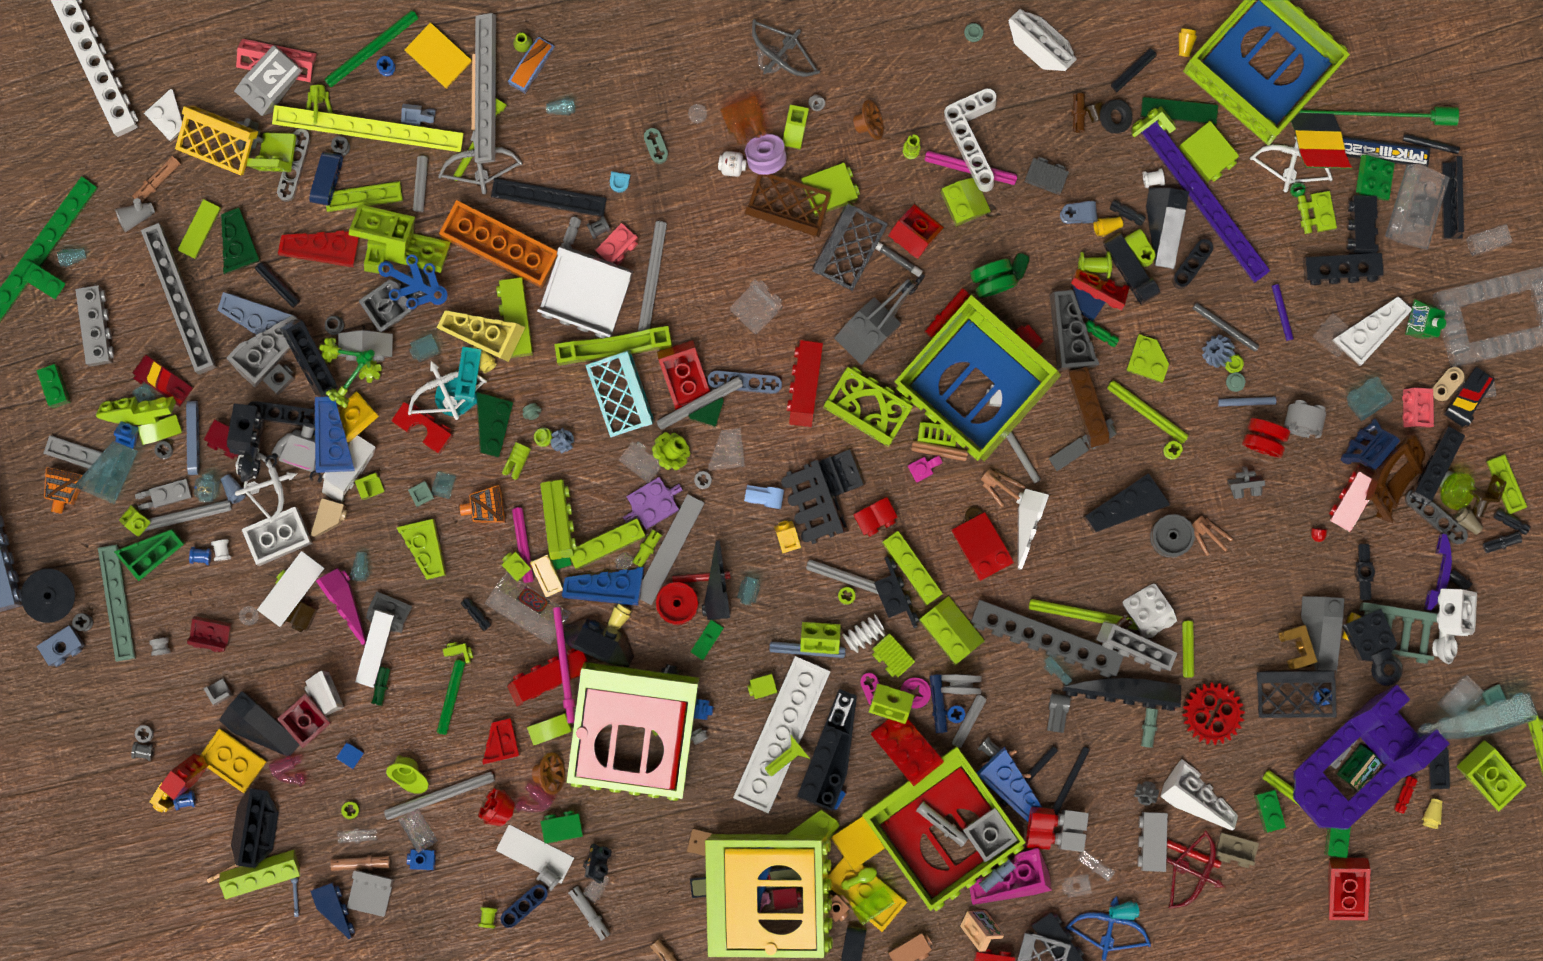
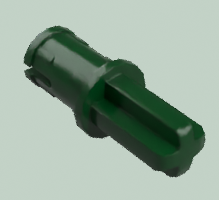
M387 667L379 668L376 684L373 685L375 689L371 704L383 706L386 689H389L387 684L391 672Z

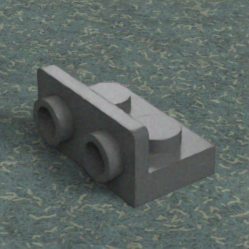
M376 592L367 610L366 618L372 623L376 609L395 614L390 631L402 633L412 606Z

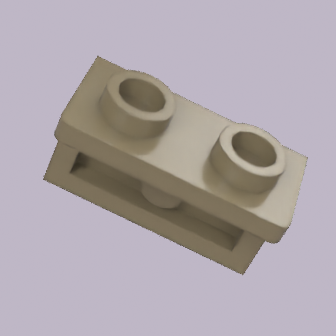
M1220 833L1216 856H1220V861L1230 863L1231 860L1238 861V866L1249 868V865L1255 866L1254 860L1259 843Z

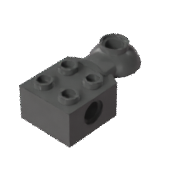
M419 268L424 284L431 287L428 275L424 273L422 268ZM410 270L406 275L413 278ZM389 279L360 299L359 303L381 333L415 311V309L411 310L406 306V301L409 298L417 299L428 294L418 291L393 301L389 298V292L392 289L399 290L410 285L396 279ZM393 291L391 293V297L394 299L397 298L398 293L396 291ZM410 300L408 305L414 307L415 301Z

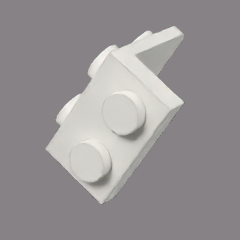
M1156 584L1149 585L1123 601V606L1136 623L1141 637L1145 639L1154 637L1161 630L1169 628L1177 622L1174 610Z

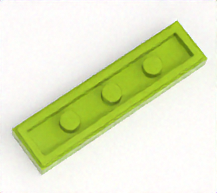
M400 181L334 191L330 206H326L327 212L358 208L359 204L374 206L401 202L403 198Z

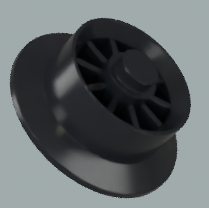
M39 570L30 575L22 587V606L26 613L36 621L43 623L57 622L68 615L74 605V586L71 580L58 570Z

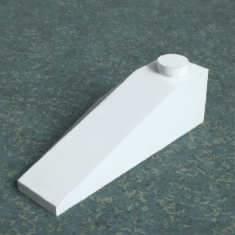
M1181 759L1165 781L1160 797L1178 809L1229 830H1234L1238 815L1223 798H1218L1212 792L1213 787L1210 784L1206 785L1200 779L1201 774L1195 768Z

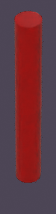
M730 571L724 572L725 579H730ZM710 573L672 576L673 583L708 581Z
M1167 840V848L1182 854L1188 849V847ZM1193 849L1187 854V856L1206 864L1209 862L1210 856ZM1215 859L1213 866L1219 869L1222 861Z

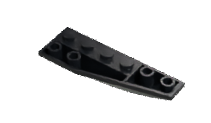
M1115 678L1081 682L1062 687V691H1066L1068 696L1077 697L1079 693L1085 694L1087 699L1094 700L1099 696L1104 697V701L1114 703L1116 699L1124 700L1123 704L1135 705V702L1143 703L1142 707L1156 708V705L1162 706L1161 710L1175 711V708L1181 707V685L1146 679Z
M841 689L838 690L796 799L820 808L834 810L848 772L857 700L856 695Z

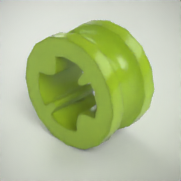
M849 587L842 588L838 593V599L842 604L848 605L855 600V592ZM842 592H851V600L842 599L841 595H844Z
M354 802L345 803L341 808L342 815L347 819L357 817L359 814L358 805ZM353 805V809L356 810L355 814L352 813V816H348V812L345 811L346 806Z

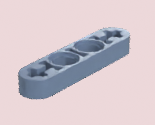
M713 371L708 375V384L714 389L724 384V382H718V385H714V381H711V378H714L715 375H718L720 379H725L724 375H728L727 382L733 376L739 377L743 382V386L735 391L776 394L782 387L781 380L776 376ZM757 378L760 381L759 387L751 388L749 386L750 379ZM762 379H766L765 383H771L772 380H776V384H779V387L771 390L770 386H765V390H762Z
M187 401L188 475H199L198 401Z

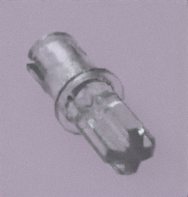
M1086 851L1081 852L1078 860L1089 867L1092 873L1096 872L1107 882L1115 873V871L1101 863L1102 860H1097Z

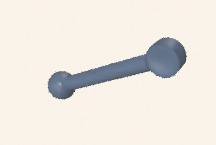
M296 877L291 879V882L293 883L294 916L299 917L297 898L298 878Z

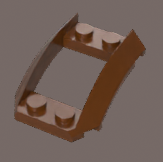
M1408 435L1376 469L1365 500L1373 501L1378 509L1376 517L1393 523L1394 520L1391 516L1392 511L1397 509L1405 489L1423 470L1421 465L1423 460L1425 461V451L1415 435ZM1405 454L1409 462L1394 475L1386 487L1385 483L1393 466Z

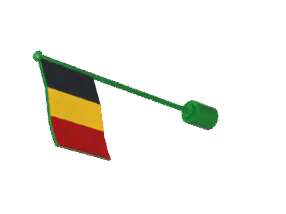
M1435 106L1434 110L1430 111V114L1301 110L1291 121L1295 130L1299 153L1306 168L1352 169L1346 156L1342 133L1334 115L1428 117L1430 121H1433L1434 125L1458 126L1459 108Z

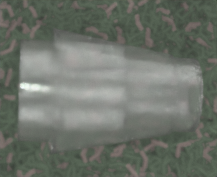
M604 876L603 883L600 884L593 880L584 888L583 895L595 903L597 900H600L610 879Z

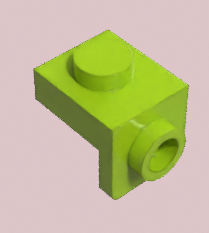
M509 552L502 559L504 562L502 566L517 582L531 570L516 552L514 554Z
M458 642L447 644V648L443 649L444 657L464 653L467 664L471 663V658H473L472 649L467 647V644L458 645Z

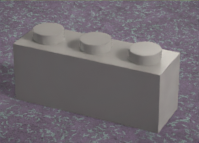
M1142 812V816H1139L1138 825L1139 828H1142V836H1138V847H1141V855H1138L1137 865L1141 867V871L1166 872L1168 813Z

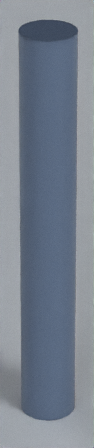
M1276 397L1218 399V407L1276 404Z

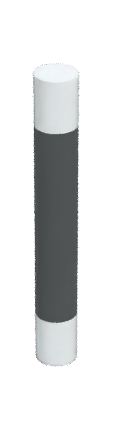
M878 242L875 249L920 277L923 272L921 269Z

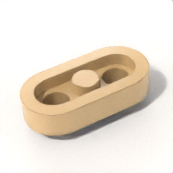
M1457 367L1448 369L1433 387L1434 398L1439 401L1449 400L1465 380L1464 372ZM1453 373L1458 375L1456 380L1451 379ZM1440 388L1445 389V393L1443 395L1439 394Z

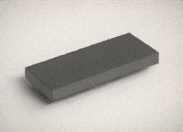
M1079 438L1050 457L1049 461L1056 471H1059L1089 451L1082 439Z

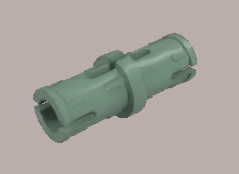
M1146 708L1144 725H1142L1143 737L1141 746L1153 748L1155 731H1157L1158 709Z

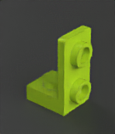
M1162 107L1154 108L1147 114L1148 117L1144 120H1138L1133 124L1131 133L1136 137L1155 121L1158 122L1163 130L1167 129L1169 133L1176 129V125Z

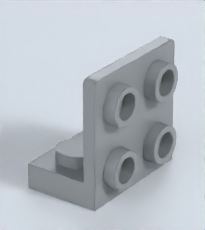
M354 870L352 876L354 880L347 908L384 917L394 879Z

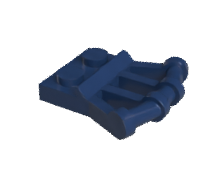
M1374 418L1371 424L1357 432L1358 435L1354 440H1350L1348 449L1342 455L1341 461L1345 464L1361 462L1365 466L1376 470L1391 451L1395 449L1400 440L1395 435L1383 430L1380 422ZM1374 430H1377L1378 432L1376 436H1373L1370 433ZM1363 440L1370 441L1367 446L1360 444ZM1355 450L1361 451L1360 454H1354Z

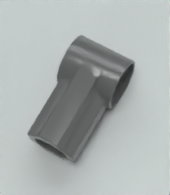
M1051 693L1048 731L1064 733L1066 714L1069 711L1071 696Z

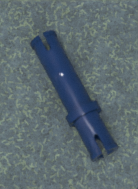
M942 675L929 676L935 733L948 732L946 725L947 711H945L944 695L941 693Z

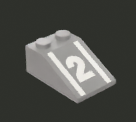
M273 45L244 76L234 92L261 116L273 112L274 105H278L303 69L277 46Z

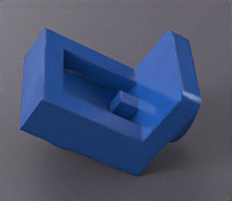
M121 421L114 431V436H116L115 442L133 449L137 442L139 427Z

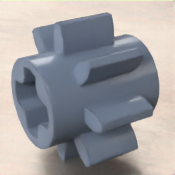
M562 428L551 434L554 437L550 440L551 446L555 451L564 453L573 448L571 444L574 442V437L570 431Z

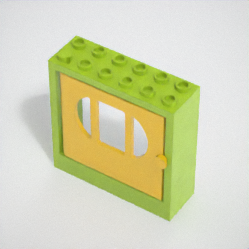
M712 834L705 840L708 957L824 958L830 952V949L833 947V938L829 937V929H832V917H829V910L832 909V899L828 895L832 886L831 879H828V871H831V860L828 859L831 842L827 840V835ZM726 847H815V851L814 849H726ZM784 865L794 869L801 876L802 880H759L758 877L768 867ZM815 879H816V896H815ZM757 887H803L804 912L759 913ZM759 920H802L803 922L798 929L791 933L775 934L765 929ZM816 925H817V942H816Z

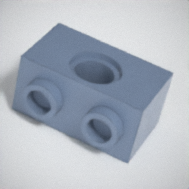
M69 625L39 644L37 648L48 666L55 665V667H58L66 662L65 658L72 655L73 657L82 652L81 648L85 644L75 628ZM61 642L66 644V650L63 653L58 651V645Z

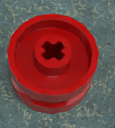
M1251 418L1247 428L1253 434H1246L1242 445L1264 455L1282 458L1285 447L1279 442H1287L1291 432L1277 424Z
M681 582L669 583L659 591L656 598V609L660 617L667 623L684 625L696 615L698 598L694 590L687 584ZM675 600H679L681 602V605L679 607L674 606L673 602Z

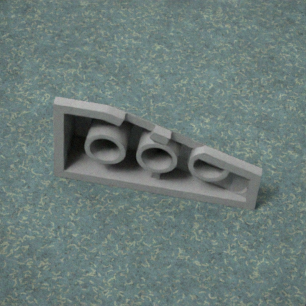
M291 316L272 328L240 343L226 359L241 376L256 387L289 351L290 347L280 328L297 318Z

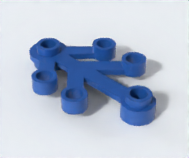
M409 255L406 258V263L410 266L413 278L395 270L390 262L385 261L379 265L378 271L381 276H392L410 285L399 290L392 289L389 292L391 300L397 301L400 297L418 291L428 294L417 299L409 298L406 301V306L411 310L428 302L441 305L447 300V291L444 287L438 285L433 264L428 263L423 268L424 273L428 275L431 287L423 283L417 265L418 259L415 255ZM410 257L415 258L416 262L414 264L408 262ZM383 266H389V272H383ZM427 266H431L433 268V271L431 273L426 272L425 269ZM393 291L398 293V297L395 299L391 297ZM440 292L442 294L441 298H435L434 293ZM410 300H414L416 302V305L414 307H410L408 305V302Z

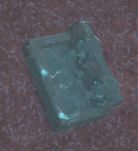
M1378 376L1367 380L1362 387L1352 390L1347 396L1348 406L1361 422L1393 401V397L1381 384Z

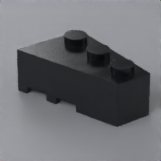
M1354 195L1351 200H1348L1347 210L1350 212V219L1347 220V231H1350V238H1347L1346 249H1349V255L1376 253L1379 250V245L1375 244L1376 235H1378V228H1376V219L1378 218L1377 196Z

